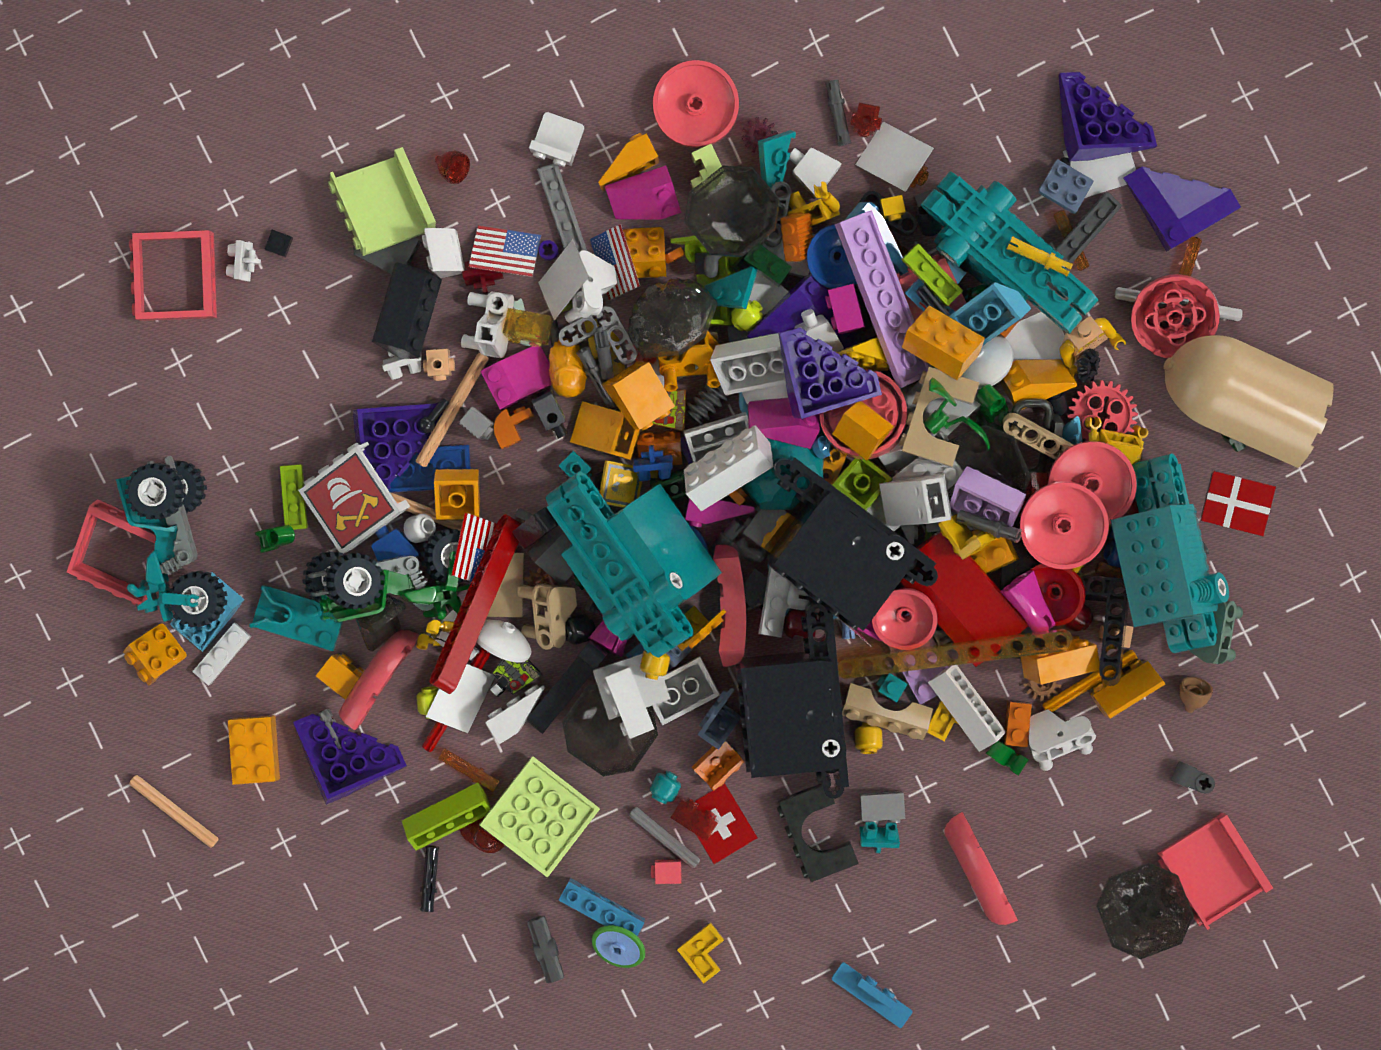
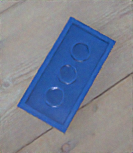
M470 446L438 447L427 467H423L416 462L419 455L416 453L409 461L410 465L400 477L396 476L389 485L391 488L388 491L434 490L436 469H471Z

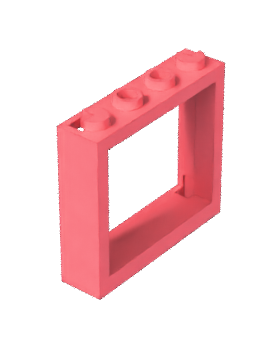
M210 230L132 233L129 246L130 251L133 252L130 269L131 273H134V282H131V292L135 296V303H132V314L135 316V319L139 321L217 318L214 233ZM201 238L204 310L144 312L142 241Z
M97 499L89 505L67 573L76 576L78 580H85L98 589H105L116 597L125 598L134 605H140L147 600V595L141 597L133 596L127 590L129 583L83 563L98 518L153 543L156 541V535L151 529L131 526L126 519L125 511Z

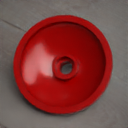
M1042 563L1032 568L1031 570L1035 573L1045 603L1055 621L1054 626L1064 625L1075 619L1081 612L1085 602V589L1078 574L1073 569H1056ZM1054 587L1059 588L1060 594L1055 593Z

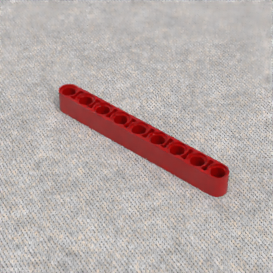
M507 514L501 516L495 526L453 627L431 674L430 684L447 694L454 692L459 684L519 543L512 531L522 523Z

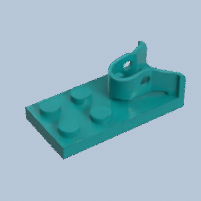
M267 585L261 586V596L253 622L249 624L250 628H259L323 649L335 650L343 621L334 622L333 619L321 620L319 617L322 615L320 603L315 600Z

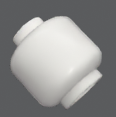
M427 514L411 516L404 523V534L413 543L428 541L430 536H434L436 530L433 519Z

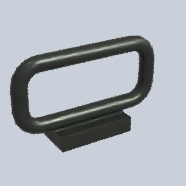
M1040 398L1022 399L1012 407L1011 413L1020 414V411L1026 407L1043 408L1045 410L1043 428L1062 438L1064 423L1059 414H1053V407L1047 400ZM1016 421L1010 423L1009 427H1011L1012 425L1017 426ZM1008 434L1005 468L1010 475L1015 477H1034L1045 470L1048 459L1050 462H1055V459L1040 452L1039 462L1035 468H1015L1016 438ZM1046 440L1043 445L1046 448H1052L1056 442L1054 440Z

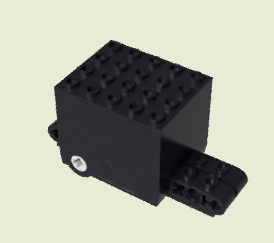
M790 456L788 459L777 458L773 461L774 467L771 468V471L779 480L777 484L788 492L791 490L795 491L797 494L794 497L804 503L805 506L766 558L770 561L768 565L784 578L786 577L798 589L807 593L817 603H823L829 612L836 617L840 616L842 621L856 631L857 628H860L864 631L903 578L911 584H914L916 581L924 586H931L937 581L938 573L934 568L936 562L798 459ZM781 465L785 466L791 472L790 475L781 472L782 470L779 467ZM804 476L806 480L805 485L798 488L796 482L798 478ZM915 566L924 570L927 573L926 576L923 577L921 573L914 570Z
M812 600L806 605L805 616L801 617L802 630L807 632V638H803L805 652L742 658L740 664H736L746 772H751V778L816 772L818 784L822 783L826 796L836 799L843 794L844 787H849L834 620L833 614L825 608L823 603L819 604ZM815 608H819V610L821 611L818 612L819 620H816L813 614ZM818 629L824 631L822 637H813L814 631ZM829 773H833V777L835 780L834 787H830L831 778Z

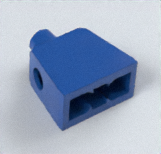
M384 526L375 532L379 540L373 543L371 547L378 561L399 556H414L417 558L421 555L418 548L406 538L399 528L389 532L387 527Z

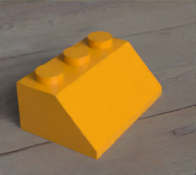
M1138 659L1129 665L1130 669L1123 672L1121 670V678L1118 684L1108 686L1101 682L1093 687L1094 691L1090 695L1103 716L1111 719L1165 685L1163 679L1147 660L1141 661V659Z

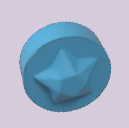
M820 436L816 438L812 445L813 452L818 458L824 459L830 456L832 447L826 437Z

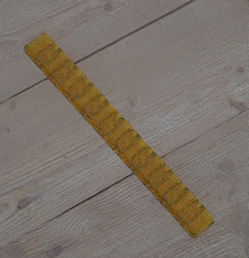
M1058 629L919 647L911 650L850 656L838 663V673L841 678L850 679L1062 652L1069 648L1073 637L1068 630ZM1056 636H1065L1067 644L1064 646L1059 645L1056 642ZM1035 638H1042L1045 641V647H1036L1034 644ZM1013 641H1020L1023 644V650H1015L1013 648ZM994 643L999 644L1002 652L995 654L991 650V645ZM971 646H975L980 650L979 656L975 657L970 654ZM949 649H954L958 652V659L949 657ZM928 652H933L936 654V662H931L928 660ZM906 655H913L916 663L914 665L908 664ZM886 657L894 660V667H888L885 664ZM865 660H869L873 663L872 670H868L865 668ZM844 663H849L852 666L851 673L845 672L843 669Z

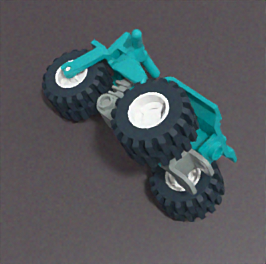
M166 456V463L164 464L148 461L145 466H140L136 471H133L129 477L115 479L128 523L134 527L151 529L156 535L154 551L146 559V580L140 582L139 588L134 584H128L127 590L135 597L147 595V600L137 606L138 611L143 609L145 613L156 611L159 605L164 622L179 618L181 620L179 623L183 625L188 624V627H202L217 620L220 617L219 615L225 611L223 607L227 605V600H225L227 591H223V587H225L223 582L219 583V578L211 576L212 573L196 571L179 577V580L172 584L174 587L170 588L168 585V575L182 569L184 565L195 562L198 557L186 513L194 511L196 507L202 504L201 500L205 499L206 494H204V490H207V485H204L203 481H206L204 476L201 477V470L194 468L195 465L192 463L174 461L172 456Z

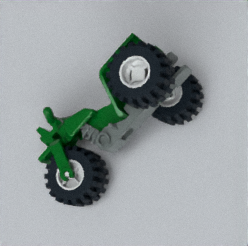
M458 529L436 531L434 536L428 538V543H424L422 548H425V552H421V557H424L425 560L421 561L422 566H426V573L431 574V578L436 580L434 586H425L427 581H421L425 577L424 575H418L423 572L418 569L419 561L414 556H399L375 561L370 559V556L360 553H345L344 555L340 552H322L318 556L312 557V561L306 564L308 568L303 571L305 579H302L303 584H306L304 589L306 593H310L309 597L320 603L322 615L319 617L321 620L333 619L334 622H342L378 614L385 608L387 593L399 595L407 602L425 605L433 604L434 609L424 611V617H437L439 620H443L447 616L446 607L449 613L454 610L458 614L462 604L456 592L468 590L470 584L458 585V583L463 582V579L452 576L461 531Z

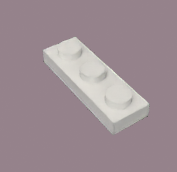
M233 623L192 672L208 686L211 685L252 636L237 623Z

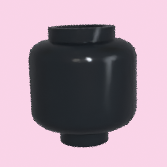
M586 615L573 616L565 622L566 641L577 645L591 640L589 636L595 631V624Z

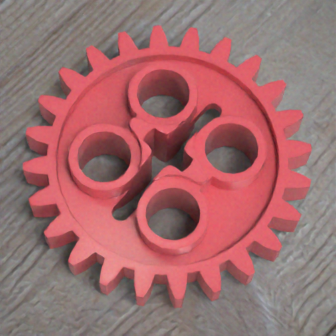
M1100 380L1099 386L1094 381H1091V388L1083 385V393L1078 390L1076 391L1079 396L1078 399L1071 397L1075 404L1074 406H1068L1069 409L1073 410V413L1067 414V417L1074 419L1078 416L1080 418L1082 440L1085 438V441H1089L1088 433L1091 432V428L1087 429L1084 426L1085 419L1092 417L1095 424V417H1098V412L1101 413L1103 411L1106 396H1108V401L1104 412L1107 413V417L1102 418L1100 429L1105 430L1106 424L1113 422L1115 424L1114 432L1124 434L1127 431L1134 432L1130 425L1137 424L1136 421L1132 420L1133 416L1138 415L1137 412L1132 411L1137 404H1130L1134 397L1125 396L1128 392L1127 389L1119 391L1121 388L1120 384L1113 388V382L1110 380L1106 386L1103 380ZM1097 396L1100 403L1097 407L1091 408L1089 401L1092 397ZM1119 401L1121 405L1120 410L1113 413L1110 406L1113 402Z

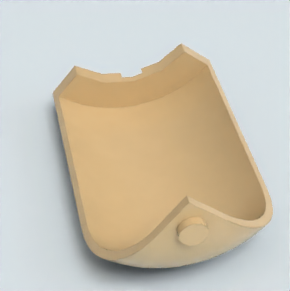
M1220 335L1199 337L1181 346L1164 363L1165 384L1168 393L1179 409L1189 418L1207 428L1297 468L1303 464L1314 448L1311 445L1317 433L1322 434L1326 425L1327 418L1324 416L1327 407L1332 405L1333 383L1237 339Z

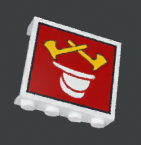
M368 442L361 445L355 443L347 449L349 453L345 456L341 454L332 460L333 465H326L318 471L319 475L316 478L315 476L308 478L303 482L305 486L299 490L338 551L343 554L354 549L410 508L406 500L398 504L396 503L362 452L369 445Z

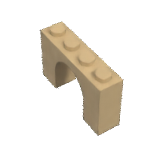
M929 367L928 371L923 370L919 383L923 384L921 392L916 391L912 403L916 405L914 413L909 412L906 422L909 430L907 434H902L899 446L903 447L901 452L952 467L959 445L933 437L928 433L923 423V412L926 406L931 401L942 398L941 395L929 391V381L932 377L935 378L954 400L970 405L973 404L980 382L964 377L955 380L944 372Z

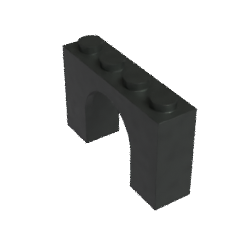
M822 783L779 800L780 805L777 806V810L781 819L786 818L788 825L785 826L788 838L793 837L796 845L792 848L796 858L801 857L804 865L800 866L805 879L809 877L810 882H814L859 864L850 841L828 850H817L810 847L802 837V825L805 819L811 813L835 804L834 799L827 797L824 793Z

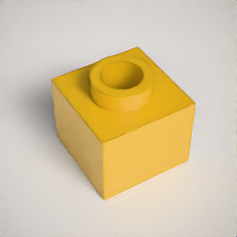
M902 195L884 198L879 202L883 218H888L889 221L901 219V215H904L906 212Z

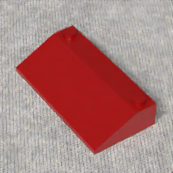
M941 531L916 547L936 562L934 568L938 573L937 581L931 586H924L916 581L914 584H911L904 578L900 582L906 588L920 591L932 601L937 611V624L975 667L991 658L1028 627L1022 615L1000 592L1001 590L973 558L969 556L962 560L954 552L953 545L948 538L942 535ZM915 566L914 570L918 571L923 575V577H925L927 573H925V571L920 569L919 567Z

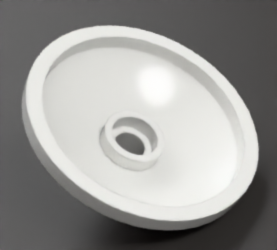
M999 334L983 345L979 356L961 377L980 382L978 389L988 384L993 386L1000 382L1009 372L1013 362V351L1008 340Z
M485 620L476 641L483 649L511 662H525L529 659L531 655L530 645L513 624L500 620Z

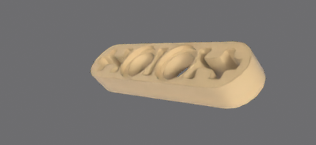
M1009 413L1003 418V429L1007 434L1055 460L1063 451L1073 445L1019 414ZM1014 421H1016L1017 426L1012 425L1011 427H1009V422L1013 423ZM1033 429L1037 432L1034 438H1027L1025 436L1028 430ZM1046 440H1054L1056 442L1052 448H1046L1043 444Z

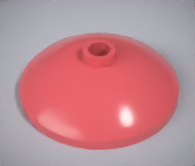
M911 588L894 589L873 617L872 624L875 633L885 644L900 650H911L924 645L932 638L937 627V611L932 601L920 591ZM907 611L909 615L904 616L902 612Z

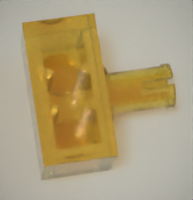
M508 308L503 334L510 342L520 343L522 340L529 342L528 344L531 346L541 347L542 344L548 345L553 320L549 315Z

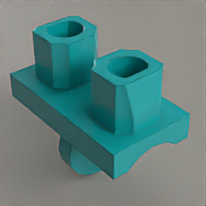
M866 822L864 827H859L861 847H874V852L880 854L881 848H899L900 846L896 823L888 822L885 824V827H877L875 822Z

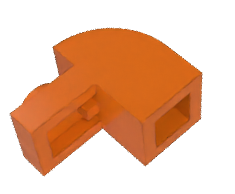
M520 407L513 411L514 415L512 416L509 410L505 409L497 416L494 423V433L501 449L504 450L522 441L515 425L534 417L531 408Z

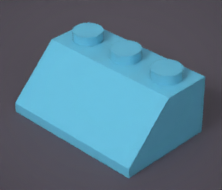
M995 282L949 317L985 338L983 345H985L1020 320L1031 310V307L1018 291Z

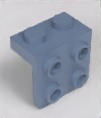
M732 687L728 692L723 691L699 724L702 729L698 735L718 750L741 719L739 714L725 705L735 690Z

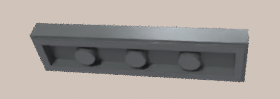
M1108 191L1105 192L1054 250L1064 256L1063 260L1073 263L1119 211L1122 205Z

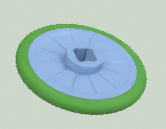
M614 925L603 926L597 929L592 936V945L595 952L609 964L622 968H631L639 965L645 958V948L642 941L634 933L623 927Z

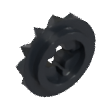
M1089 348L1085 350L1079 358L1077 373L1081 382L1089 383L1098 374L1100 358L1099 352L1095 351V349Z

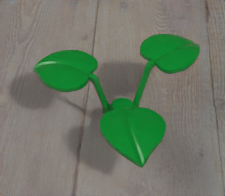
M932 377L929 381V391L935 392L945 399L939 408L923 421L925 426L933 434H936L942 427L948 429L953 424L964 422L984 439L988 451L990 444L987 435L972 419L962 416L950 422L947 421L949 416L943 411V408L948 401L954 407L957 404L943 385Z

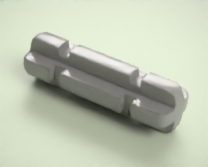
M325 709L318 716L321 717L320 720L324 721L325 725L329 728L332 738L336 739L334 742L337 748L341 749V742L331 726L336 720L332 719L333 715L330 709Z

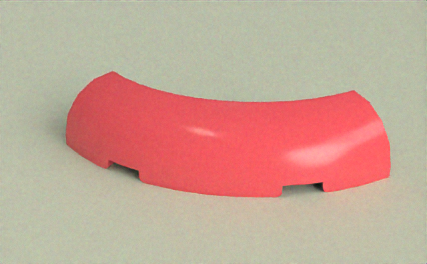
M716 545L713 560L722 572L717 577L718 583H721L720 610L724 609L726 611L722 616L724 621L722 622L723 628H721L719 654L723 667H728L739 663L745 653V591L737 550L728 545Z
M400 630L394 633L380 648L339 710V716L346 725L356 730L362 724L376 701L373 696H378L398 666L412 651L419 634L410 630Z
M963 812L957 814L946 824L944 833L986 916L991 922L998 925H1007L1018 921Z

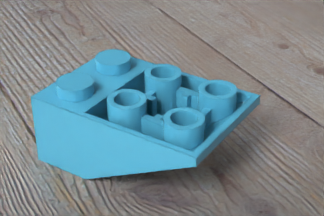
M223 582L225 586L223 591H227V596H225L227 605L223 607L225 611L219 615L220 617L217 620L202 627H188V624L183 625L179 623L181 621L179 618H174L170 623L174 629L202 652L245 600L225 582Z

